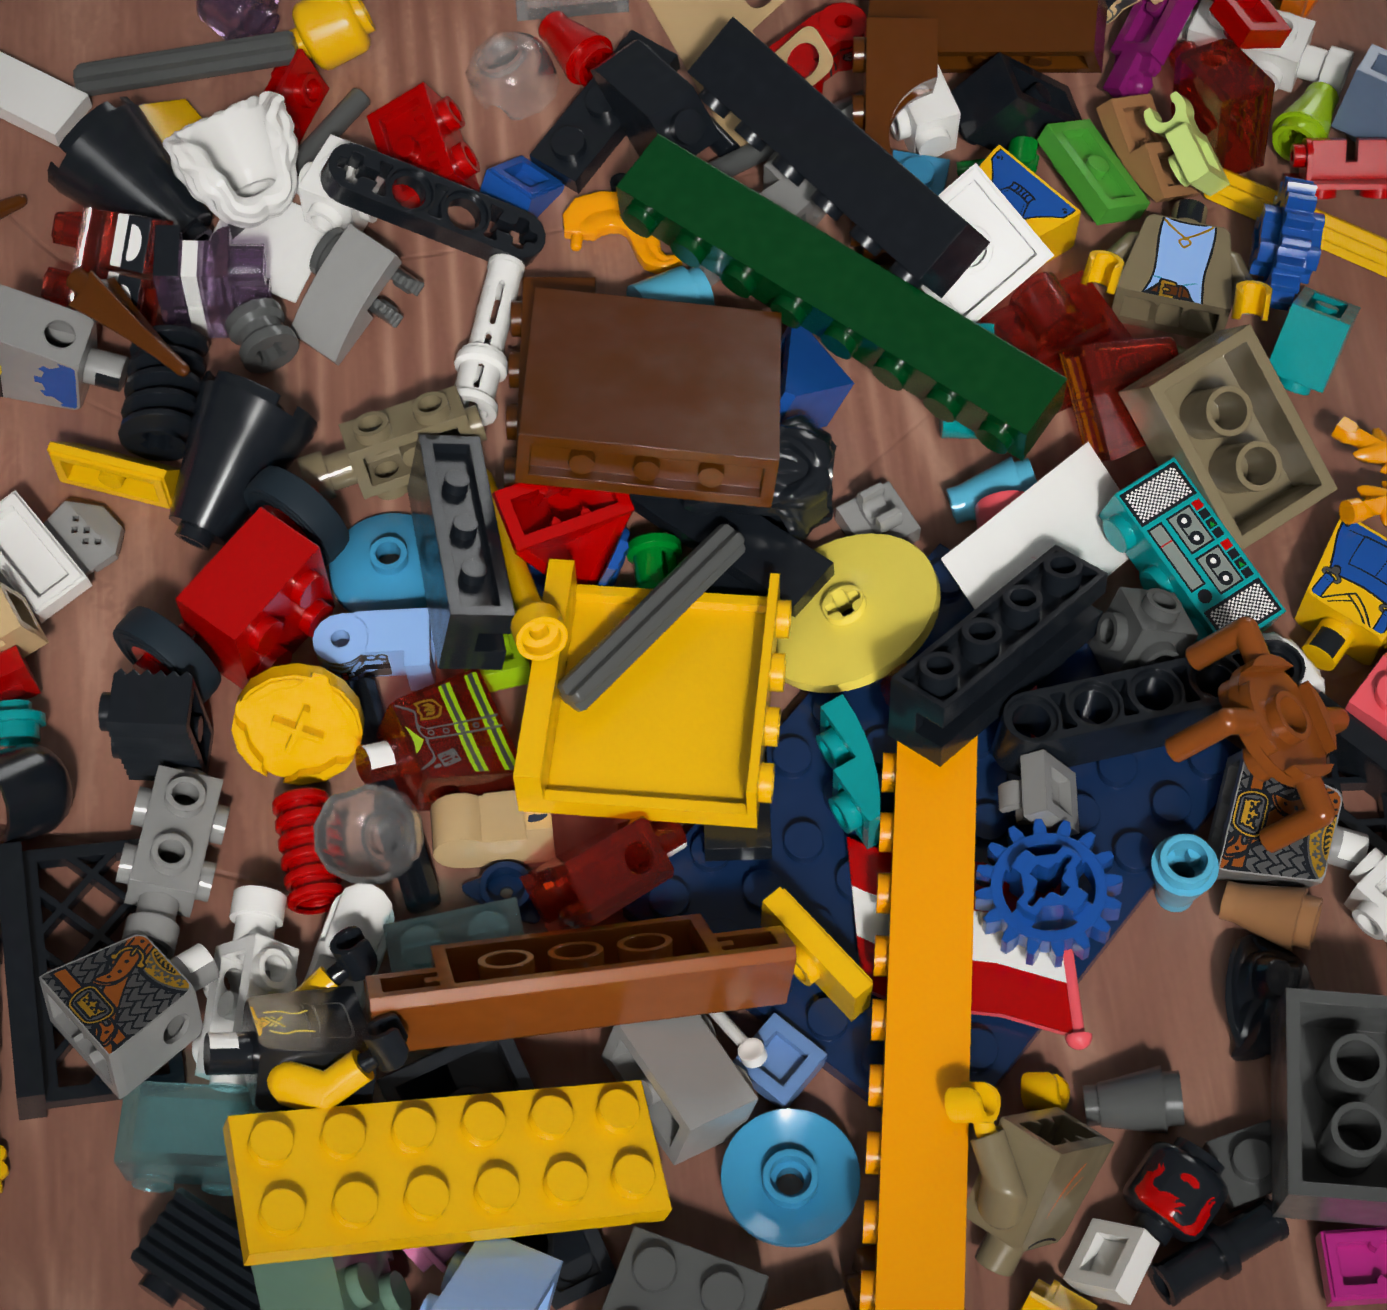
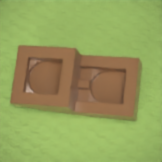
M1151 94L1111 98L1096 107L1102 126L1120 161L1135 182L1156 203L1196 197L1203 193L1191 185L1184 187L1180 183L1168 161V157L1174 154L1168 140L1153 132L1146 125L1144 111L1151 108L1157 112Z

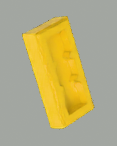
M779 887L762 901L761 927L781 925L795 944L797 960L793 974L806 986H811L815 983L851 1022L870 1006L873 980L785 888Z

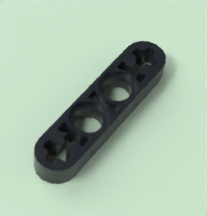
M354 143L341 144L332 151L321 170L320 181L328 196L336 202L483 260L489 261V258L495 254H509L520 259L525 267H527L534 261L545 245L546 233L543 225L536 216L528 211L365 146ZM345 165L356 169L354 173L357 179L356 183H351L345 179ZM379 176L384 179V182L376 194L372 190L377 184L375 179ZM403 184L413 188L419 195L420 207L411 209L400 205L393 196L392 187ZM459 206L468 210L475 220V228L472 230H462L454 226L449 219L448 208ZM492 221L494 225L489 232L493 234L488 238L484 236V232ZM510 231L520 234L519 243L524 245L521 249L512 245L513 237L509 234Z

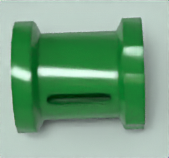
M649 533L635 537L628 542L629 548L626 551L628 561L634 565L636 588L654 589L678 565L677 560L683 553L679 538L668 533Z

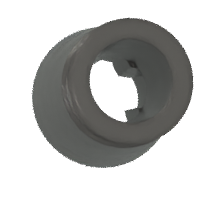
M1161 1065L1096 1082V1084L1083 1085L1086 1123L1089 1127L1101 1126L1103 1128L1168 1134V1127L1185 1126L1179 1070L1162 1072Z

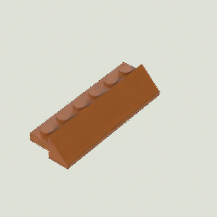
M698 913L430 946L432 968L365 976L363 983L368 1021L370 1022L383 1014L395 1013L408 1034L406 1044L410 1052L782 1005L787 1003L797 959L796 946L781 925L713 933L702 914Z

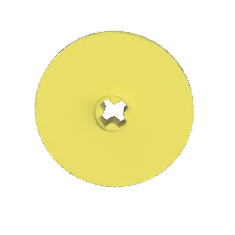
M868 533L836 539L814 549L834 563V575L796 617L791 615L789 639L777 638L776 652L786 653L785 682L789 685L816 693H838L869 685L889 675L907 662L923 645L933 629L940 609L941 591L938 577L928 558L918 547L902 538L886 534ZM853 607L854 611L843 617L842 613Z

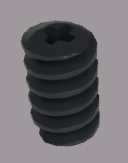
M177 325L152 326L153 329L189 365L190 373L186 377L178 376L158 359L131 342V358L127 366L128 379L124 387L126 399L121 408L123 420L119 426L118 436L120 443L130 453L155 461H174L183 459L197 395L202 381L200 378L203 377L207 367L203 357L206 356L209 350V343L205 336L191 328Z

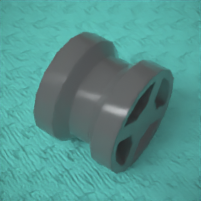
M257 298L243 303L233 310L225 323L226 332L230 340L236 345L241 346L239 350L240 359L245 369L251 373L261 374L279 369L290 362L299 349V341L296 334L290 327L284 326V311L280 304L272 298Z

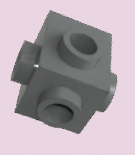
M1119 587L1109 608L1099 619L1097 633L1091 639L1089 646L1105 675L1186 657V648L1194 644L1198 633L1174 592H1168L1160 588L1146 590Z

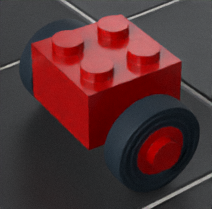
M277 466L264 468L248 484L244 491V499L253 515L175 598L184 623L176 626L157 612L146 607L137 606L129 611L115 627L113 637L116 644L140 675L147 669L153 675L162 670L166 676L172 671H175L179 676L188 671L194 678L202 702L205 703L219 687L221 675L243 690L251 678L270 667L290 664L292 654L308 636L313 638L314 630L321 621L332 616L335 605L325 566L334 561L345 549L350 538L348 529L336 510L316 489L295 474Z

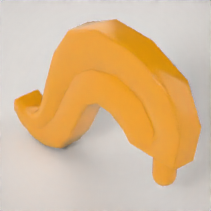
M597 191L574 198L562 214L565 239H571L570 247L575 252L581 250L583 240L595 241L604 235L621 234L627 238L637 261L644 270L660 274L682 266V261L675 254L666 255L662 251L659 239L652 235L649 238L639 236L626 226L620 216L617 192Z

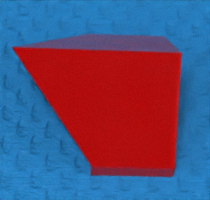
M517 483L492 493L515 554L545 576L549 559L575 560L577 584L584 585L597 584L631 514L635 510L629 494L527 483Z

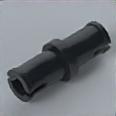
M1261 1198L1255 1205L1220 1226L1211 1223L1199 1240L1188 1244L1162 1261L1151 1264L1148 1268L1151 1283L1163 1301L1175 1307L1182 1299L1220 1277L1224 1280H1229L1238 1275L1242 1270L1243 1262L1279 1240L1283 1241L1288 1238L1289 1227L1285 1218L1272 1217V1201Z

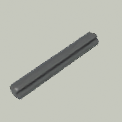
M282 31L80 63L73 70V78L76 89L87 93L90 97L287 66L294 57L298 46L292 32Z
M729 524L718 525L558 682L557 687L560 691V698L578 712L586 710L745 553V538L739 531L734 530Z

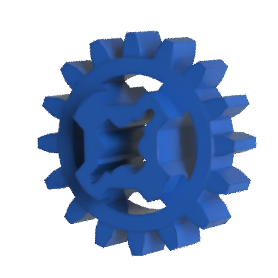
M1285 176L1284 181H1281L1279 184L1278 195L1274 196L1273 205L1264 203L1260 217L1256 218L1252 234L1253 240L1248 270L1249 274L1259 276L1257 281L1266 283L1273 289L1270 308L1288 311V308L1291 307L1294 301L1295 294L1299 292L1300 283L1308 284L1312 272L1317 270L1321 256L1325 215L1314 212L1318 197H1315L1317 184H1314V181Z
M1035 819L1033 833L1026 837L1015 826L1008 828V848L991 842L987 849V860L991 865H978L976 870L975 883L983 888L975 891L974 906L976 910L989 911L983 917L982 930L985 935L1002 930L1004 934L1001 939L1000 951L1004 954L1014 950L1017 945L1026 948L1025 961L1027 965L1033 966L1038 959L1039 953L1044 952L1049 953L1050 960L1055 968L1062 967L1064 951L1072 949L1076 956L1084 960L1089 956V937L1105 944L1109 939L1111 931L1107 921L1119 919L1122 902L1113 897L1121 894L1123 879L1121 875L1107 874L1113 865V853L1105 851L1095 855L1092 850L1096 835L1091 831L1083 835L1078 841L1071 838L1069 821L1063 820L1058 827L1057 833H1047L1043 820ZM1083 873L1092 887L1093 904L1087 901L1088 893L1079 888L1078 885L1079 878ZM1004 881L1009 884V892L1018 898L1016 909L1013 912L1008 908L1003 896L1002 886ZM1061 882L1060 895L1050 892L1045 898L1040 897L1035 903L1036 891L1045 894L1052 887L1056 888Z

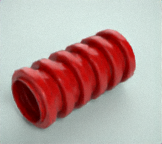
M299 787L287 790L272 801V812L277 817L275 820V831L280 835L278 850L283 854L281 857V869L286 873L284 876V888L290 892L287 896V907L293 912L304 915L328 912L335 898L345 889L340 884L343 881L342 869L337 866L340 862L339 850L334 847L337 842L336 832L330 828L333 825V813L328 810L330 795L325 790L314 787Z

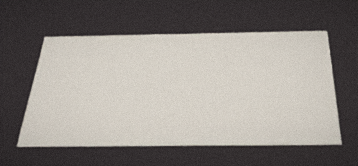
M1087 442L941 559L974 609L979 607L1054 545L1107 572L1109 576L1125 563L1129 557L1126 553L1118 552L1110 544L1103 531V521L1098 515L1120 489L1090 443Z

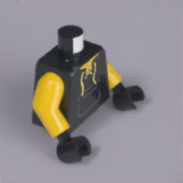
M347 927L333 937L329 947L336 963L327 970L320 966L294 991L256 995L247 999L244 1005L242 1032H207L203 1048L205 1074H244L252 1105L261 1111L326 1109L334 1106L373 1103L377 1067L383 1072H390L399 1069L405 1064L409 1052L406 1044L408 1034L395 1013L380 1015L367 1024L354 987L341 986L346 979L354 982L365 980V976L375 973L378 965L377 955L359 927Z

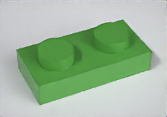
M1090 119L1050 123L1045 126L1037 139L1039 145L1051 160L1054 169L1061 174L1081 202L1084 211L1093 219L1096 225L1140 219L1149 206L1150 201Z

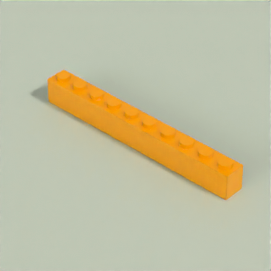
M978 735L941 767L898 741L896 753L883 752L881 792L894 793L893 812H880L879 852H889L892 855L891 873H878L876 913L889 914L888 935H875L873 976L887 977L886 999L872 1000L871 1041H884L883 1065L870 1064L868 1106L882 1107L881 1132L867 1131L865 1174L879 1175L878 1200L864 1199L862 1232L863 1244H876L875 1271L861 1270L859 1310H964L969 1123H954L949 1119L945 1109V1093L950 1087H960L962 1082H970Z

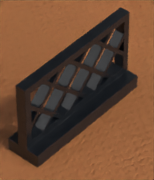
M139 839L22 851L21 841L0 844V919L19 1121L47 1117V1109L119 1100L97 1074L89 1084L59 1087L57 1066L74 1047L65 1038L55 1050L53 1029L58 1033L60 1031L50 1021L39 976L48 972L47 966L53 970L65 965L63 961L45 949V940L62 921H65L90 939L72 961L91 954L100 947L105 948L116 943L109 938L110 935L130 913L136 912L137 906L124 903L126 893L105 879L103 875L116 861L121 860L124 844L138 845ZM98 863L93 869L86 865ZM66 866L82 877L83 880L60 903L39 887L38 869ZM93 886L120 905L99 930L72 911ZM41 905L52 912V915L44 923ZM182 1051L168 1061L169 1074L150 1076L122 1099L185 1092Z

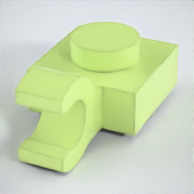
M1175 91L1170 94L1176 108L1173 118L1163 123L1159 113L1148 108L1144 111L1145 123L1153 132L1168 140L1174 154L1168 157V161L1180 183L1184 187L1191 185L1211 197L1229 186V180L1207 136L1200 132L1195 122L1194 108L1191 102Z

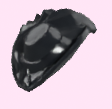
M1251 934L1235 940L1226 975L1225 1005L1228 1023L1236 1044L1231 1055L1235 1061L1256 1060L1263 1058L1265 1055H1271L1270 1015L1285 988L1316 990L1307 966L1299 957L1262 937Z

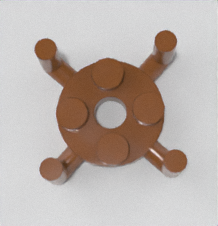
M1243 616L1186 648L1185 653L1188 662L1198 671L1239 649L1245 664L1237 668L1228 681L1220 684L1218 697L1223 708L1167 738L1165 748L1171 759L1180 763L1230 735H1239L1245 745L1243 748L1245 765L1255 778L1262 782L1274 778L1281 784L1296 788L1304 807L1262 828L1259 832L1264 848L1271 853H1275L1319 831L1334 821L1335 809L1322 777L1329 774L1334 764H1326L1327 754L1337 749L1336 735L1348 727L1350 718L1347 711L1341 707H1326L1320 695L1308 680L1297 685L1284 672L1293 667V665L1280 656L1270 654L1257 622L1251 617Z

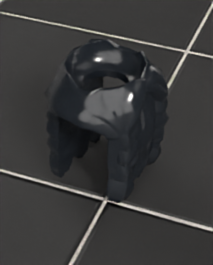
M796 414L780 422V461L771 508L686 499L683 501V508L686 511L703 516L721 511L742 515H761L796 539L805 541L814 528L829 522L833 517L832 481L837 446L832 441L831 434L820 428L810 416Z

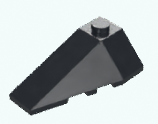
M513 1039L442 1047L376 1080L385 1102L535 1089ZM597 1228L508 1238L563 1261L551 1303L555 1310L611 1284L615 1277L616 1269Z

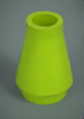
M1324 82L1310 84L1304 94L1275 119L1272 125V143L1274 149L1282 158L1290 161L1291 145L1301 144L1303 138L1329 137L1334 109L1339 102L1338 93L1331 85Z

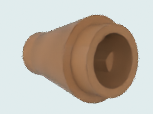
M1228 881L1220 906L1219 919L1232 922L1290 952L1293 951L1294 946L1310 950L1318 928L1323 898L1309 895L1308 887L1253 885Z

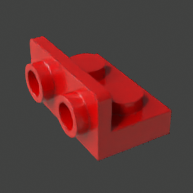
M422 82L367 115L378 152L480 192L475 175L480 172V165L472 149L463 140L460 129L465 126V121L458 106L449 96L441 98L426 83ZM403 184L392 187L393 196L400 205L411 209L420 207L419 195L413 188Z

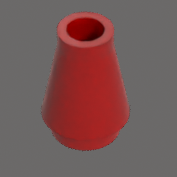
M554 11L548 14L539 26V37L548 45L565 75L573 84L585 87L593 78L590 70L606 60L614 52L612 43L607 37L568 18L561 11Z

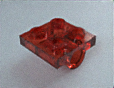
M1083 270L1060 281L1052 272L1037 274L1026 280L1012 294L1009 305L982 317L980 323L994 324V335L1068 378L1063 405L1057 413L1076 405V402L1073 403L1075 397L1062 353L1075 352L1087 396L1101 392L1100 381L1098 380L1090 350L1103 349L1112 386L1141 373L1137 363L1142 371H1144L1147 357L1143 353L1136 363L1137 357L1142 352L1141 348L1092 282L1087 283V286L1080 284ZM1133 353L1132 359L1135 362L1133 365L1137 371L1123 377L1116 375L1111 369L1114 358L1119 355ZM1130 356L1121 357L1115 361L1114 369H1116L1117 373L1125 374L1134 370ZM1123 358L1127 359L1124 363L1129 364L1125 367L1130 369L1125 372L1120 370L1117 365Z

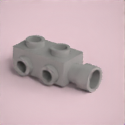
M158 765L153 788L139 787L130 825L142 827L138 845L124 844L115 881L128 884L124 903L137 906L136 912L127 917L122 940L136 934L146 935L169 960L173 958L180 933V927L175 922L176 916L180 915L190 918L194 900L208 902L217 863L204 861L208 842L218 845L222 844L230 811L229 806L218 804L223 779L210 777L203 771L193 767L181 766L171 768Z

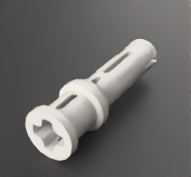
M502 253L495 254L489 258L488 271L479 304L476 308L469 343L457 352L454 360V366L458 372L455 385L464 408L469 407V401L475 402L483 426L492 424L497 418L498 404L495 401L499 383L504 381L508 374V361L503 352L511 324V302L517 300L520 281L525 271V265L520 259ZM499 300L500 306L496 322L491 324L490 318L494 302ZM487 334L491 335L490 340L486 339Z

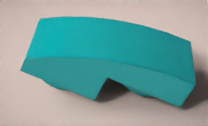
M842 694L820 706V734L816 735V741L824 759L833 768L832 797L828 800L832 814L844 832L849 834L855 831L865 847L869 849L879 843L880 789L878 774L865 732L853 709Z

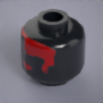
M1177 1137L1173 1144L1160 1141L1153 1143L1123 1189L1126 1203L1136 1212L1130 1224L1145 1228L1163 1247L1167 1246L1172 1237L1185 1243L1199 1240L1227 1199L1228 1186L1221 1177L1225 1167L1208 1152L1182 1137Z

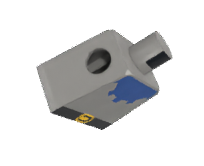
M0 285V397L77 410L83 406L90 385L121 392L127 376L129 357L98 349L95 320L78 311L11 287Z

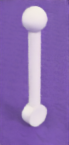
M725 1012L709 1014L738 1046V1055L744 1066L747 1068H757L763 1065L767 1059V1051L761 1040L758 1038H748Z

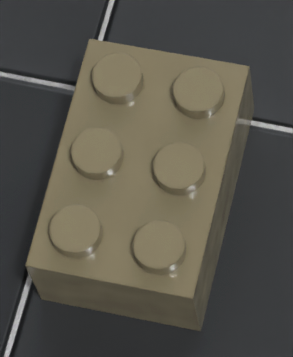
M1251 324L1216 331L1118 392L1158 467L1175 457L1242 550L1338 489Z

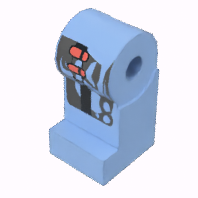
M428 607L336 614L321 621L314 630L312 641L319 665L346 682L357 680L361 677L407 675L411 691L436 690V654Z

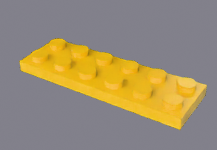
M641 1080L334 1106L326 1109L311 1108L227 1116L223 1126L244 1266L664 1221L672 1211Z

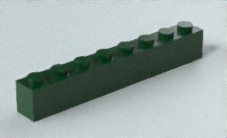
M659 133L616 186L620 216L626 226L633 232L645 238H649L652 235L669 245L675 256L685 264L694 268H698L701 265L718 275L722 283L734 294L743 298H748L751 295L769 306L771 312H781V322L795 329L801 326L815 334L834 355L846 360L852 357L869 367L873 375L888 388L900 391L903 388L923 400L925 407L937 418L946 422L956 420L974 431L978 440L993 452L998 454H1006L1008 452L1023 461L1063 405L1068 378Z

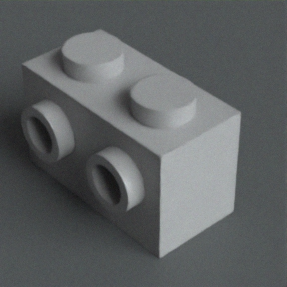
M705 1014L613 1026L601 1058L617 1082L642 1081L655 1138L674 1166L732 1139L747 1123L758 1101L748 1074L742 1067L735 1065L717 1040L715 1029Z

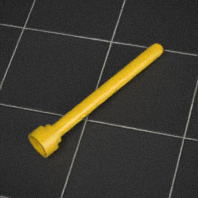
M486 469L492 495L498 488L492 473ZM492 496L511 595L517 609L510 626L513 639L519 653L525 658L534 661L550 659L560 653L567 643L568 632L559 610L555 606L541 601L527 562L515 554Z

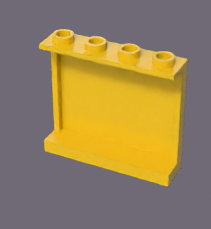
M549 559L542 601L555 606L559 610L568 632V640L563 650L556 656L542 661L532 660L513 772L518 811L757 828L760 803H772L774 792L775 763H765L764 760L766 746L778 747L781 708L770 707L772 692H784L786 653L776 652L777 638L789 639L791 628L792 600H780V574L770 573L768 597L704 592L586 710L578 712L560 698V691L557 687L558 682L653 589L577 584L575 560Z

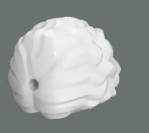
M265 91L259 97L251 96L247 100L231 104L225 110L215 112L210 117L188 124L163 140L162 145L171 158V166L177 179L187 187L194 199L204 203L210 211L226 224L248 229L257 227L268 219L282 215L291 205L297 192L296 160L298 156V140L293 132V120L286 110L285 98L281 94Z

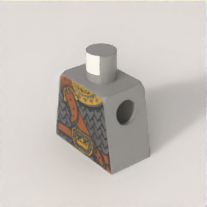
M1243 750L1227 758L1207 841L1214 850L1219 863V873L1216 880L1309 888L1322 883L1328 864L1353 871L1367 855L1369 837L1365 833L1337 825L1343 797L1339 790L1324 784L1335 809L1334 821L1319 831L1275 853L1267 851L1261 843L1259 832L1262 828L1304 807L1297 789L1281 784L1274 778L1265 782L1259 781L1246 767L1243 759Z
M136 934L39 976V981L50 1021L120 1100L131 1093L200 1035L203 1023L196 991L218 979L219 970L209 951L200 943L195 944L169 960L146 935Z

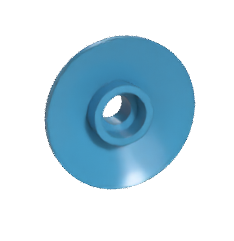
M403 513L379 514L366 518L352 526L348 530L350 538L345 549L329 564L331 587L343 608L349 613L427 608L412 515ZM386 555H400L399 559L391 564H384L379 561L381 557Z
M791 1108L778 1109L755 1117L735 1134L723 1157L721 1188L731 1215L745 1231L771 1245L803 1247L828 1238L847 1221L859 1195L860 1166L851 1142L834 1123L810 1111ZM786 1174L795 1175L802 1181L803 1188L794 1195L784 1194L777 1187L778 1179Z

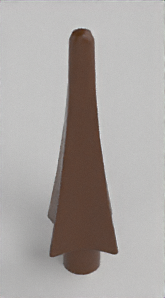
M77 268L70 273L66 285L77 296L69 303V307L131 341L158 359L178 376L186 377L190 373L189 365L153 329L114 277L100 279L93 271L88 273L83 268Z

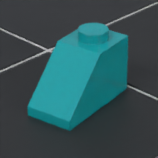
M1306 286L1303 288L1291 305L1269 359L1286 390L1306 396L1310 394L1311 389L1323 393L1361 307Z

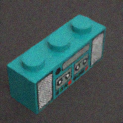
M1175 457L1114 494L1098 515L1103 521V531L1110 544L1118 552L1126 553L1139 571V579L1143 589L1160 588L1176 594L1198 633L1194 643L1243 616L1253 618L1262 633L1286 612L1280 601Z

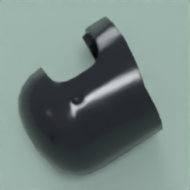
M33 743L18 744L0 750V790L7 813L6 832L4 835H0V844L23 842L56 829L69 814L73 799L72 783L68 770L62 760L50 749Z

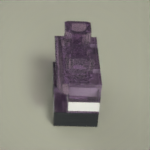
M155 225L152 276L164 325L188 327L200 332L206 338H229L225 323L233 310L253 299L272 298L271 280L266 278L267 260L264 244H233L230 226L216 230L211 237V241L183 240L180 225Z

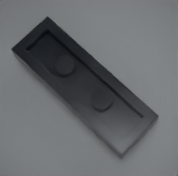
M634 30L629 32L611 54L613 55L633 40L640 39L676 72L680 69L677 54ZM594 77L530 154L531 162L562 181L566 187L578 194L627 135Z

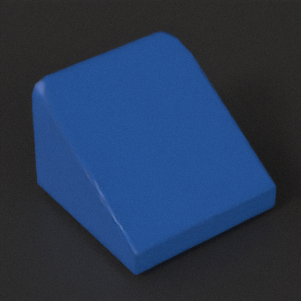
M521 155L487 169L480 193L528 211L537 218L563 192L565 185L562 181Z

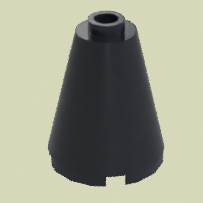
M125 96L120 97L122 102L120 107L115 108L106 101L84 116L60 143L59 147L66 153V156L59 168L52 161L50 162L47 170L48 182L59 193L116 226L119 213L164 219H152L148 244L153 247L155 242V225H180L183 240L198 241L201 250L212 235V230L209 228L212 214L206 205L194 199L187 187L177 179L171 166V158L162 145L163 141L141 108Z
M210 370L206 371L200 383L169 514V519L178 526L175 535L184 542L209 551L212 543L225 545L251 515V511L244 499V491L248 484L260 471L268 466H277L287 470L313 439L318 429L317 422L312 416L299 406H297L293 416H291L278 404L281 397L280 394L252 380L220 370L216 377H214Z

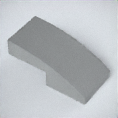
M349 223L317 272L295 315L291 329L297 338L339 366L373 320V317L367 310L400 267L402 261L395 253Z

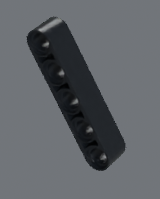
M1265 640L1270 654L1280 656L1293 665V667L1284 672L1297 685H1300L1305 675L1306 666L1304 658L1299 651L1283 641ZM1239 649L1200 671L1194 669L1187 658L1184 657L1019 693L1005 704L992 744L993 757L1005 771L1021 776L1020 756L1042 749L1046 750L1065 766L1073 767L1163 747L1167 738L1223 708L1219 701L1218 688L1220 684L1230 679L1232 673L1245 663ZM1204 692L1210 693V694H1212L1214 697L1209 696V695L1205 694ZM1142 704L1154 708L1156 711L1147 709ZM1081 718L1090 719L1096 724L1087 723ZM1018 731L1029 732L1036 738L1024 736Z

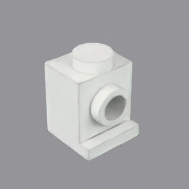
M939 65L938 77L933 93L921 97L906 106L898 114L890 127L894 138L897 141L904 140L910 153L938 157L946 151L956 149L961 113Z

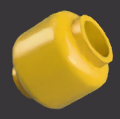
M302 0L296 3L292 9L295 27L289 30L294 34L298 49H303L308 58H313L320 68L333 70L366 53L371 45L369 34L376 31V28L362 0Z

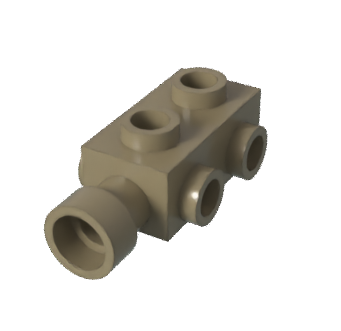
M456 385L439 391L424 393L415 399L380 411L364 413L356 419L338 424L345 449L324 456L320 450L299 457L297 461L303 480L316 489L326 500L336 498L335 491L355 484H359L364 499L377 495L383 500H393L408 492L407 488L418 434L480 436L481 442L486 441L487 436L476 405L464 408Z

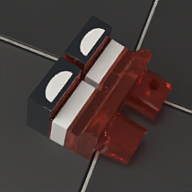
M83 207V212H56L51 233L53 243L76 248L73 270L48 267L43 279L42 298L75 310L68 305L77 295L67 287L66 281L72 271L77 268H83L88 273L93 271L100 279L114 277L149 324L155 326L163 280L115 270L114 266L134 272L153 274L155 225H173L174 221Z

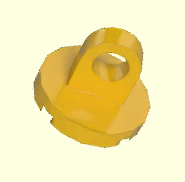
M292 663L270 667L250 679L237 697L231 731L237 751L253 770L266 777L268 772L275 776L284 777L283 783L306 785L325 782L346 770L353 761L355 752L360 747L365 719L359 697L344 679L322 666Z

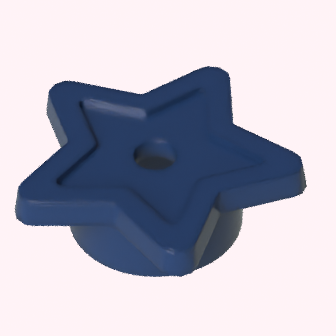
M501 861L488 867L481 878L464 883L462 891L466 896L483 906V928L487 932L495 931L510 919L537 924L540 920V914L533 896L546 880L547 873L542 869L526 870L518 863ZM510 889L513 894L510 898H503L500 895L501 891Z

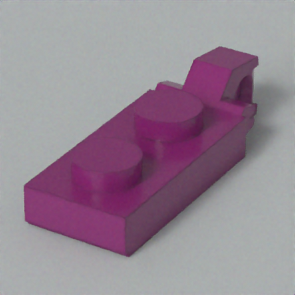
M1142 0L1134 4L1110 49L1116 57L1113 69L1103 89L1108 91L1113 98L1148 94L1153 87L1152 77H1156L1162 70L1161 65H1164L1169 54L1174 49L1177 38L1198 0H1164L1156 5L1150 0Z

